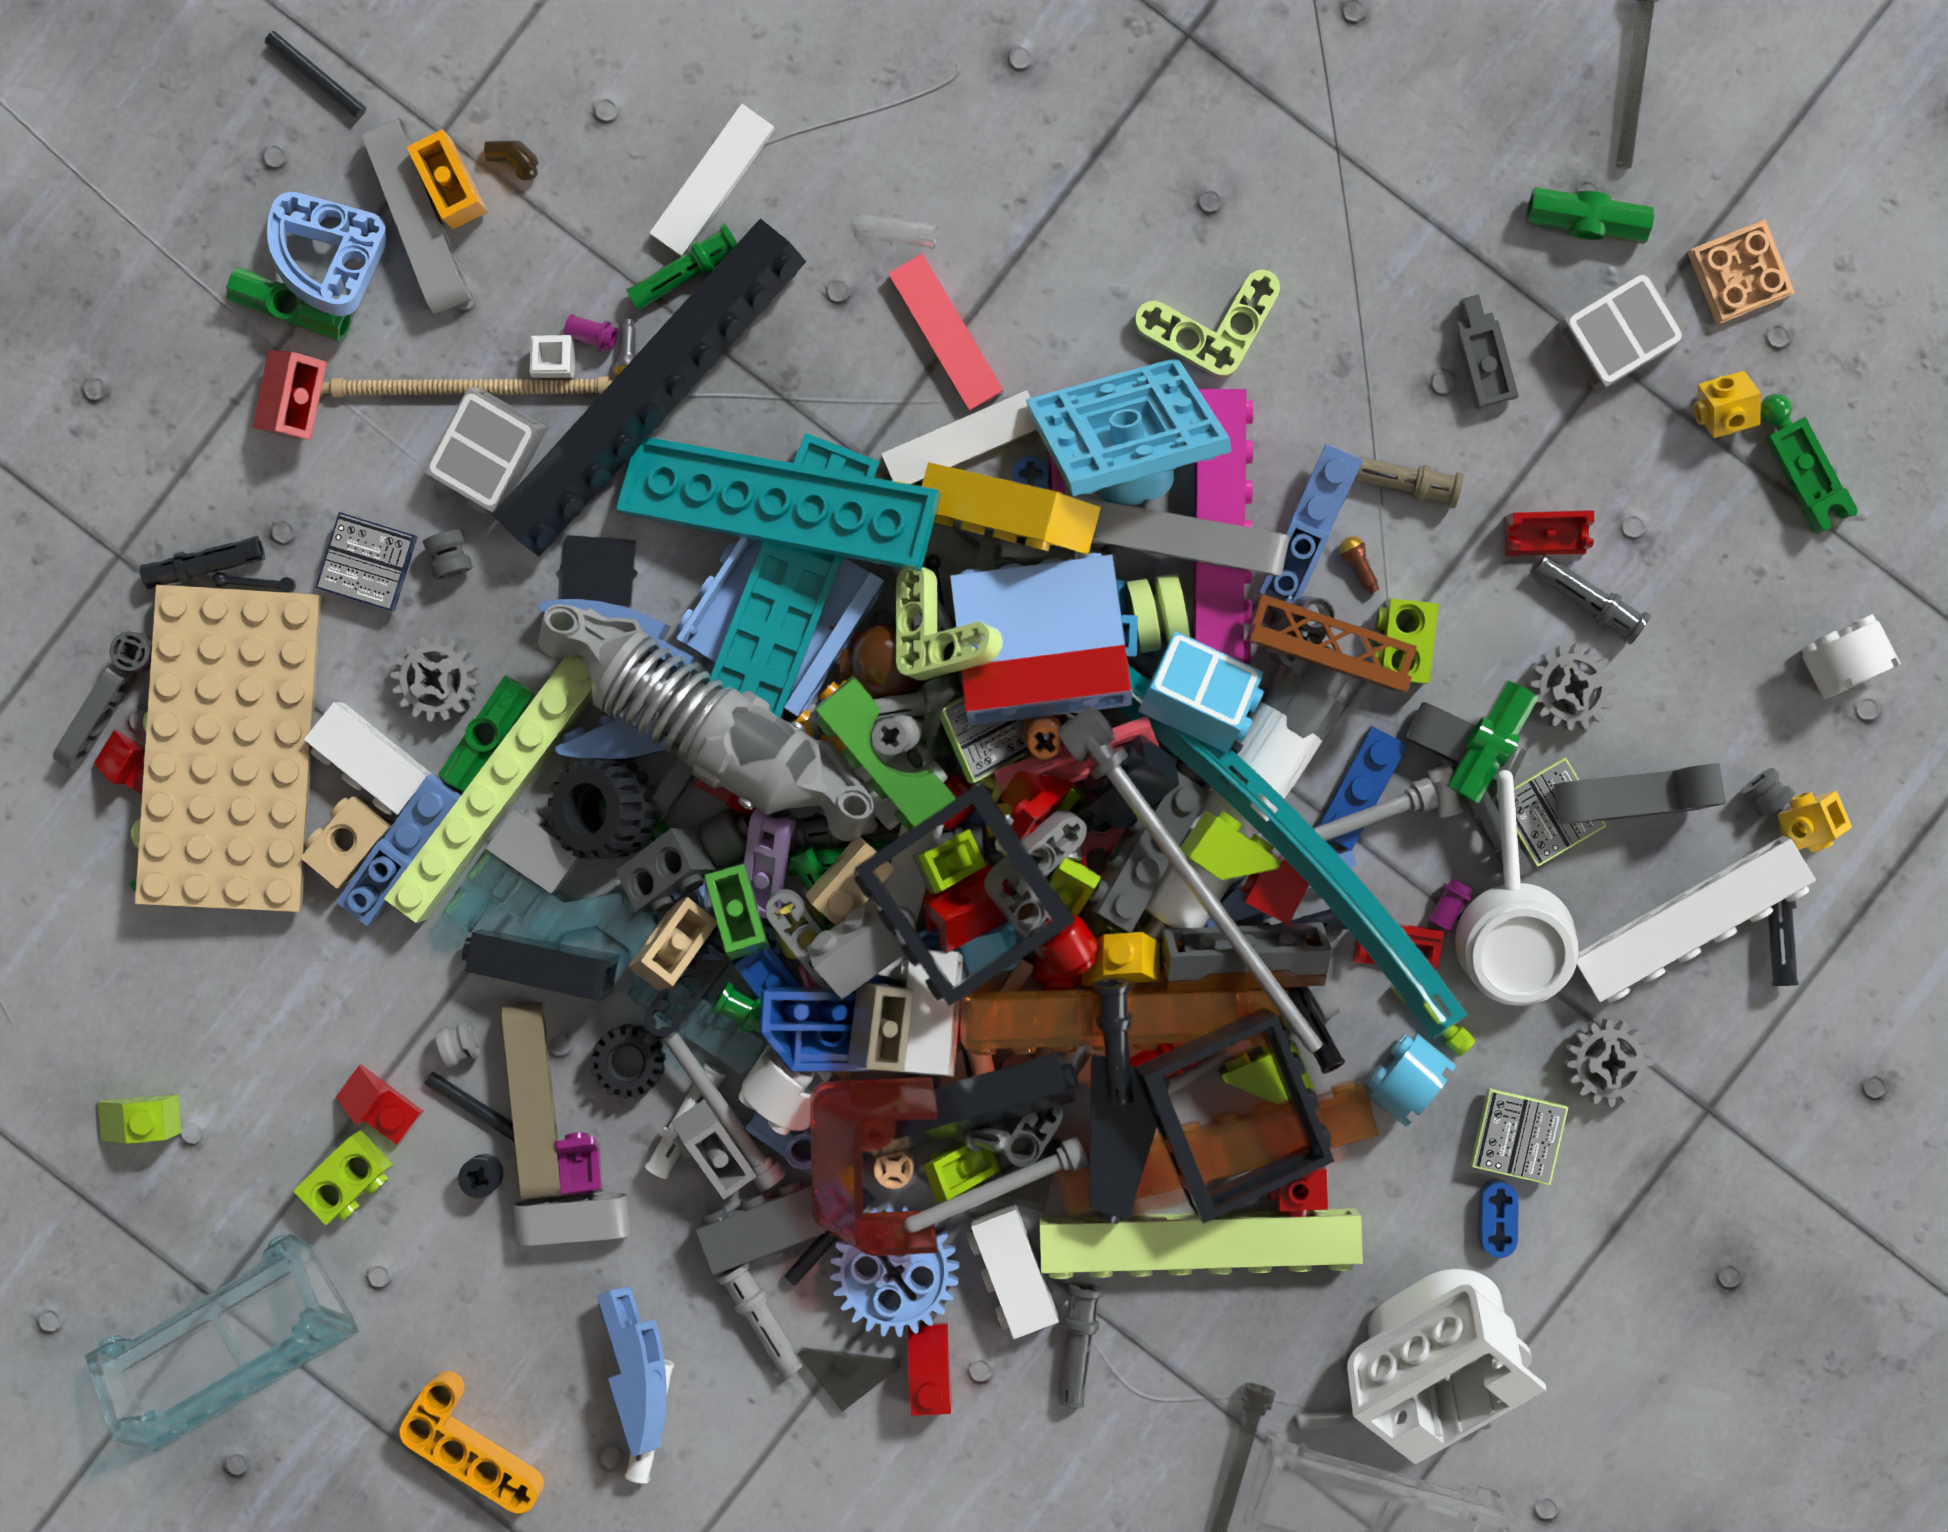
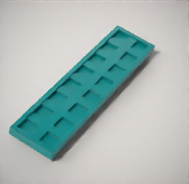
M806 432L793 462L795 464L875 478L880 465L878 460ZM762 542L712 670L710 682L720 679L723 689L731 686L732 689H736L740 693L750 691L769 703L771 713L782 718L785 710L784 706L788 702L844 557Z

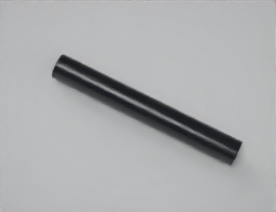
M272 31L267 35L265 39L266 45L355 119H359L364 115L366 106L277 32Z
M434 1071L431 1072L424 1085L515 1142L512 1121Z
M863 1187L827 1227L825 1233L821 1234L785 1273L784 1277L792 1285L796 1286L844 1233L845 1228L849 1227L875 1199V1196L867 1188Z

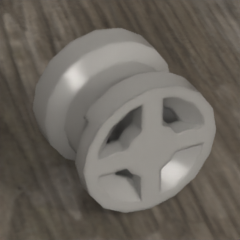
M465 1020L460 1022L457 1028L451 1030L447 1027L436 1030L437 1046L446 1066L457 1065L460 1059L466 1057L475 1059L481 1056L480 1042L471 1021Z

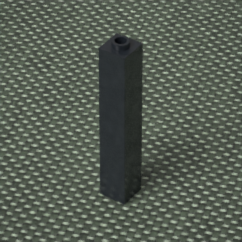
M1056 1052L830 1118L836 1157L851 1166L1075 1102L1076 1098L1073 1088L1078 1087L1075 1068L1072 1063H1067Z

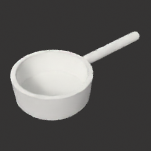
M1502 770L1497 775L1504 885L1494 887L1482 893L1465 909L1456 929L1455 949L1462 969L1486 996L1503 1004L1526 1006L1549 999L1568 983L1577 965L1579 947L1573 919L1563 902L1544 888L1520 882L1513 775L1508 770Z

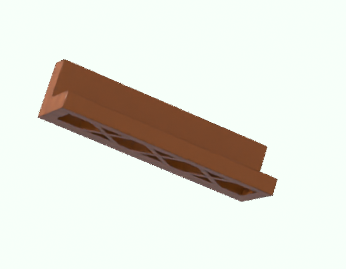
M1264 594L1260 596L1246 638V642L1398 693L1408 691L1412 679L1408 672L1417 648L1415 645ZM1267 606L1282 610L1290 626L1281 631L1261 626ZM1291 614L1303 617L1305 619L1295 623ZM1310 621L1321 623L1328 639L1319 644L1305 641L1298 627ZM1330 627L1344 632L1334 636ZM1293 631L1295 637L1287 635L1286 633ZM1348 634L1359 636L1367 652L1358 657L1344 654L1336 640ZM1368 640L1380 643L1382 645L1372 649ZM1331 643L1334 650L1326 648L1324 646ZM1387 647L1404 651L1398 672L1382 667L1375 653ZM1370 657L1372 663L1363 659Z

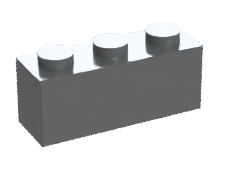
M799 1179L779 1186L777 1188L778 1194L764 1199L762 1193L742 1200L740 1202L741 1208L727 1212L725 1207L703 1215L704 1221L699 1224L696 1233L712 1275L824 1234L828 1224L812 1182L801 1185Z

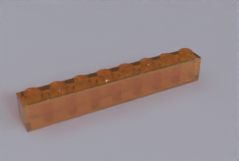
M1165 987L1130 988L1127 992L1128 1013L1133 1015V1023L1127 1029L1128 1043L1132 1044V1048L1138 1050L1156 1049V1043H1172V1047L1177 1048L1263 1007L1278 1016L1281 1015L1263 989L1166 993ZM1094 989L969 993L961 998V1042L966 1050H972V1054L993 1055L996 1054V1049L1012 1048V1052L1017 1054L1035 1053L1037 1047H1052L1053 1051L1060 1053L1077 1051V1046H1092L1093 1050L1105 1051L1103 1031L1096 1025V1017L1100 1015L1098 994L1094 992ZM1282 1016L1285 1026L1288 1027L1287 1021ZM1262 1032L1242 1040H1251V1044L1256 1046H1267Z
M1354 1080L1336 1083L1331 1086V1092L1317 1095L1316 1091L1312 1090L1320 1106V1110L1316 1111L1320 1125L1324 1124L1332 1136L1330 1139L1332 1144L1329 1147L1330 1149L1379 1136L1368 1092L1362 1084L1355 1085ZM1267 1101L1255 1105V1112L1240 1116L1238 1111L1225 1112L1215 1116L1216 1122L1202 1126L1200 1121L1181 1124L1203 1181L1261 1167L1306 1146L1290 1103L1278 1105ZM1159 1131L1155 1132L1135 1200L1182 1188ZM1089 1166L1075 1173L1072 1169L1067 1172L1064 1169L1056 1171L1068 1217L1094 1211L1089 1208Z

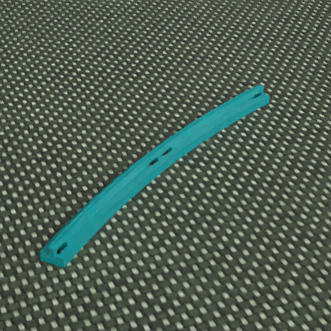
M1128 665L1132 705L1117 708L1132 720H1137L1147 716L1138 712L1150 681ZM1148 716L1157 740L1229 802L1287 860L1336 914L1402 996L1432 1039L1468 1016L1434 968L1369 888L1312 826L1231 748L1228 753H1225ZM1233 766L1248 781V783L1245 784L1244 782H1242L1229 769ZM1223 775L1240 790L1238 793L1221 779ZM1261 794L1278 809L1276 813L1259 798ZM1253 803L1269 820L1263 819L1250 805ZM1438 995L1452 1014L1450 1017L1445 1014L1434 999L1435 996ZM1426 1002L1441 1023H1436L1424 1005Z

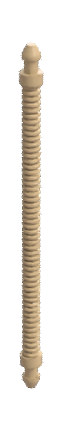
M599 376L595 380L590 379V381L589 379H585V381L584 379H580V381L579 379H575V381L574 379H570V381L569 379L347 381L344 378H332L331 382H323L320 396L332 394L333 398H344L347 395L382 396L383 394L385 396L388 394L390 396L393 394L463 395L467 388H481L492 395H513L514 393L515 395L519 393L520 395L524 393L526 395L529 393L531 395L534 393L536 395L539 393L541 395L544 393L546 395L549 393L551 395L554 393L556 395L559 393L561 395H564V393L566 395L569 393L571 395L574 393L577 395L579 393L582 395L584 393L593 395L596 393L600 396L613 380H610L609 376Z

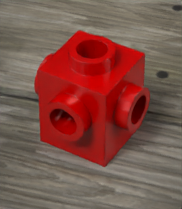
M1322 1167L1269 1192V1200H1275V1205L1279 1211H1285L1288 1217H1306L1310 1215V1210H1328L1327 1169ZM1300 1184L1299 1188L1293 1190L1296 1185Z

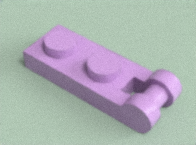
M755 809L749 823L744 865L749 873L760 916L768 919L766 916V906L769 898L774 892L784 889L790 843L796 822L786 817H781L779 820L770 817V814L766 815L759 809ZM765 832L775 835L774 842L764 839ZM781 900L776 901L778 904V908L775 911V913H777V911H779L782 907Z

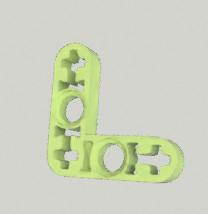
M1257 270L1251 273L1245 280L1216 333L1158 301H1148L1140 306L1134 320L1135 328L1143 338L1211 376L1226 378L1237 370L1278 297L1280 283L1277 277L1270 271ZM1264 280L1269 283L1267 290L1272 294L1271 296L1264 294L1259 300L1256 309L1263 310V313L1259 315L1251 306L1240 304L1239 302L1241 299H1244L1249 304L1255 293L1254 287L1250 286L1251 283L1259 284ZM1154 310L1160 313L1159 321L1168 327L1171 319L1179 322L1172 329L1169 341L1162 338L1166 330L1160 326L1155 325L1152 330L1145 327L1147 320L1142 317L1144 313L1151 315ZM1243 313L1251 318L1253 328L1250 333L1239 335L1232 330L1230 321L1234 315ZM1183 329L1193 330L1199 338L1196 348L1192 350L1181 349L1176 342V336L1179 331ZM1206 338L1213 341L1208 348L1211 351L1220 354L1225 349L1230 352L1228 359L1233 362L1231 366L1225 364L1221 369L1214 366L1216 358L1208 353L1205 354L1203 360L1196 357L1202 351Z
M922 567L921 572L905 568L901 570L896 583V664L900 673L916 680H926L989 663L998 656L1002 648V636L997 629L982 622H973L937 633L936 575L925 567ZM921 612L922 622L917 630L912 631V620L916 614ZM953 641L954 653L949 660L944 661V649ZM968 643H970V644H972V645L979 644V645H978V649L975 648V647L969 646Z

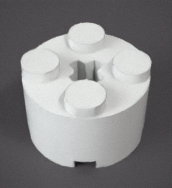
M1873 614L1852 623L1849 627L1839 632L1834 631L1813 641L1814 643L1801 648L1804 655L1802 658L1824 700L1901 665L1880 622L1876 621Z
M768 1044L743 1081L739 1099L745 1106L755 1109L765 1117L772 1130L779 1134L787 1135L790 1130L802 1131L811 1125L835 1090V1083L830 1085L828 1081L832 1076L830 1071H790Z

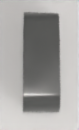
M1422 702L1405 739L1458 764L1467 750L1465 745L1475 725L1436 706ZM1517 746L1507 763L1503 767L1498 768L1492 781L1497 783V775L1502 770L1510 771L1514 779L1527 751Z

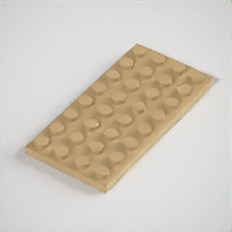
M156 585L135 904L302 912L305 862L300 857L306 851L304 844L307 836L312 757L310 752L312 746L304 738L314 725L322 596L318 594Z

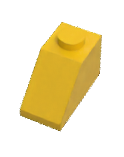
M1143 932L1102 935L1096 938L1099 943L1098 951L1095 954L1097 956L1096 962L1087 971L1082 973L1083 986H1093V983L1107 978H1124L1129 980L1130 983L1160 982V942Z

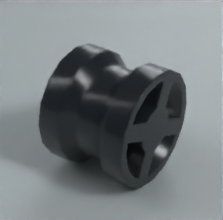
M486 1153L478 1154L461 1167L458 1174L459 1186L470 1197H485L501 1184L504 1176L503 1166L499 1159L493 1155Z

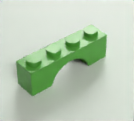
M852 676L816 706V711L820 716L815 721L830 739L837 734L847 746L841 751L856 770L862 765L873 777L868 781L870 787L882 801L888 796L899 808L894 812V815L908 831L956 797L932 769L914 773L902 772L888 766L878 756L873 746L872 731L874 722L881 709L858 680Z

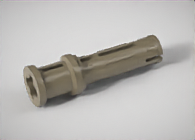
M1359 457L1363 459V462L1354 480L1412 493V497L1417 501L1427 498L1447 503L1448 508H1456L1463 484L1464 475L1457 472L1453 476L1431 471L1430 466L1427 465L1419 466L1417 470L1384 461ZM1363 469L1395 475L1396 478L1365 472ZM1405 478L1413 479V480H1414V483H1413V482H1409V481H1405L1404 479H1405ZM1431 484H1435V485H1439V486H1443V487H1448V488H1447L1446 490H1445V489H1440V488L1432 487Z

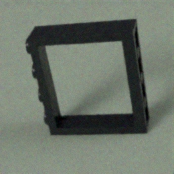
M981 781L855 867L859 875L854 879L860 890L867 898L875 897L882 907L878 915L886 928L891 933L895 930L899 932L905 941V944L901 946L904 954L914 967L919 964L929 976L925 980L929 991L937 1001L944 998L948 1006H951L1074 923V917ZM973 804L1052 920L953 986L874 870Z
M1265 1007L1133 1068L1191 1212L1203 1224L1335 1162L1329 1148L1332 1146L1330 1141L1332 1136L1324 1124L1320 1125L1316 1115V1111L1320 1110L1318 1100L1310 1088L1306 1089L1301 1075L1306 1073L1305 1067L1299 1055L1295 1051H1291L1287 1041L1291 1037L1290 1029L1285 1026L1281 1015L1278 1016ZM1262 1032L1306 1146L1208 1191L1162 1077Z

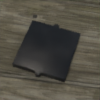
M566 535L565 561L560 566L561 571L564 572L562 599H584L614 605L632 606L634 577L638 575V571L634 569L637 541Z

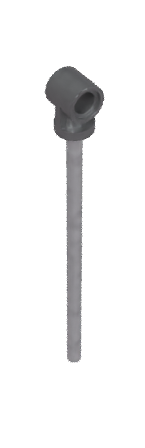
M1091 705L1058 729V733L1071 754L1080 763L1088 758L1092 761L1094 765L1088 772L1094 780L1105 774L1108 776L1308 1052L1312 1053L1319 1049L1323 1044L1119 765L1127 758L1128 754L1122 747L1113 750L1109 743L1114 741L1116 737L1103 715L1096 707Z

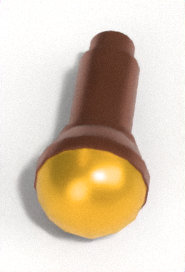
M1347 537L1339 545V555L1349 565H1352L1363 588L1367 589L1370 595L1380 588L1377 584L1378 580L1366 559V544L1359 537Z

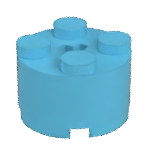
M1403 1034L1389 1051L1395 1056L1385 1069L1378 1065L1364 1082L1370 1088L1367 1096L1405 1127L1412 1123L1406 1116L1411 1111L1419 1116L1444 1086L1447 1079L1441 1074L1445 1068L1453 1072L1456 1067L1454 1062L1419 1034H1415L1412 1038Z

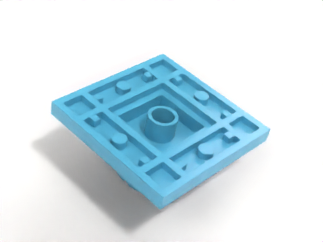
M1178 357L1026 399L1028 414L1072 496L1091 494L1097 491L1103 500L1110 503L1122 505L1142 504L1146 499L1152 501L1161 497L1171 488L1174 482L1173 470L1177 467L1197 461L1211 460L1218 455L1231 452L1229 436Z

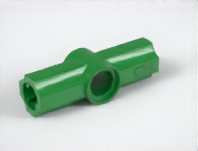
M1534 187L1527 206L1526 223L1546 228L1567 230L1570 236L1580 239L1601 240L1607 237L1645 244L1652 230L1655 215L1654 207L1613 201L1611 196L1601 192L1578 191L1573 194Z
M237 267L229 277L226 286V299L228 301L277 318L288 325L301 327L341 342L348 334L352 323V313L346 316H335L320 311L297 297L285 283H280ZM295 296L297 302L294 310L284 314L282 309L283 302L288 297Z
M504 675L477 717L467 724L465 735L438 774L446 782L464 792L518 721L535 694L508 675ZM486 723L491 724L495 730V738L489 745L483 744L479 739V730Z
M1506 680L1486 717H1481L1470 733L1465 745L1467 750L1446 786L1459 795L1479 803L1498 768L1503 767L1516 749L1520 739L1518 733L1528 719L1539 697L1523 686Z

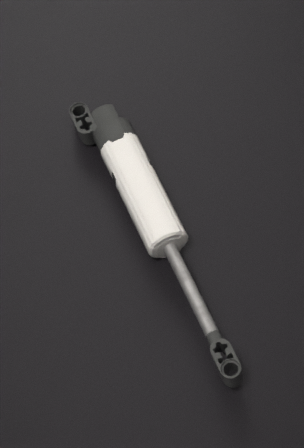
M1302 596L1292 603L1305 609L1314 604L1320 614L1335 618L1332 604L1323 598ZM1291 614L1295 623L1305 619L1303 617ZM1285 615L1275 629L1276 631H1281L1290 626ZM1318 622L1312 625L1306 623L1298 627L1300 631L1307 632V636L1303 637V639L1314 644L1321 643L1326 636L1321 623ZM1293 631L1286 633L1287 635L1295 637ZM1267 649L1269 657L1279 664L1280 667L1264 690L1254 713L1250 712L1248 718L1252 719V724L1244 740L1241 742L1235 739L1243 745L1240 753L1234 749L1232 750L1285 799L1344 709V706L1336 698L1350 676ZM1233 766L1229 769L1242 782H1244L1245 784L1248 783V781ZM1224 775L1221 777L1236 793L1240 791ZM1206 782L1203 788L1209 791L1210 794L1181 845L1205 811L1219 816L1222 811L1242 824L1239 832L1249 839L1253 834L1262 837V835ZM1261 794L1259 798L1276 813L1278 809ZM1253 803L1250 805L1263 819L1269 820ZM1189 859L1220 902L1236 877L1220 880ZM1171 863L1144 909L1152 916L1141 932L1158 940L1161 946L1164 929L1204 928L1210 918ZM1130 983V990L1127 992V998L1137 983ZM1097 1000L1062 1055V1058L1067 1063L1073 1064L1077 1076L1103 1037V1031L1096 1025V1017L1100 1015L1099 1000ZM1061 1106L1049 1109L1046 1114L1042 1112L1038 1114L1033 1113L1007 1121L1002 1131L1008 1132L1011 1136V1140L1008 1143L1009 1150L1005 1152L1011 1163L1019 1167H1027L1035 1163L1063 1119ZM1026 1122H1028L1029 1125H1030L1032 1128H1033V1126L1035 1125V1127L1037 1128V1130L1034 1132V1131L1026 1124ZM1019 1137L1029 1138L1025 1149L1021 1151L1011 1150V1145L1015 1139Z

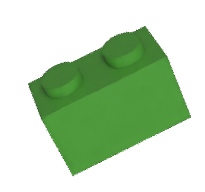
M741 864L704 875L724 948L730 960L770 949L749 873L745 865Z

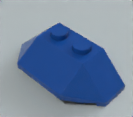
M784 986L761 990L759 1032L790 1071L869 1070L848 1062L857 989L843 999L834 990H823L821 987Z

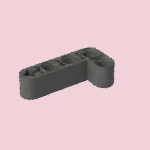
M1720 763L1691 766L1674 771L1577 780L1553 785L1559 825L1694 811L1726 804Z

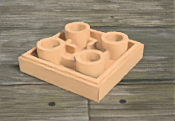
M1765 219L1687 251L1716 325L1795 293Z

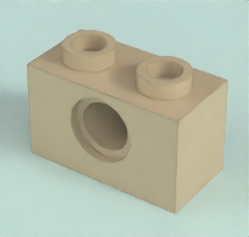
M353 796L350 799L345 797L339 801L330 812V816L333 818L324 830L318 828L311 834L304 844L308 849L300 857L336 889L347 887L375 844L385 837L394 824L363 796ZM344 829H348L354 837V844L349 850L344 849L339 843V835Z
M688 897L677 901L667 911L627 967L658 991L672 987L718 924L717 920Z

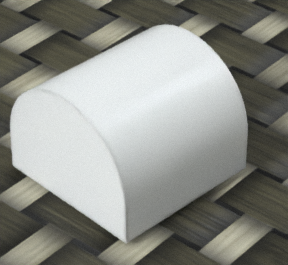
M571 335L531 336L530 375L532 378L574 377L575 347Z

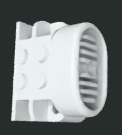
M1447 1269L1432 1273L1379 1305L1369 1320V1340L1359 1345L1353 1351L1347 1366L1353 1417L1415 1465L1547 1391L1545 1383L1527 1369L1532 1362L1531 1351L1516 1336L1514 1323L1505 1314L1498 1287L1486 1276L1466 1269Z

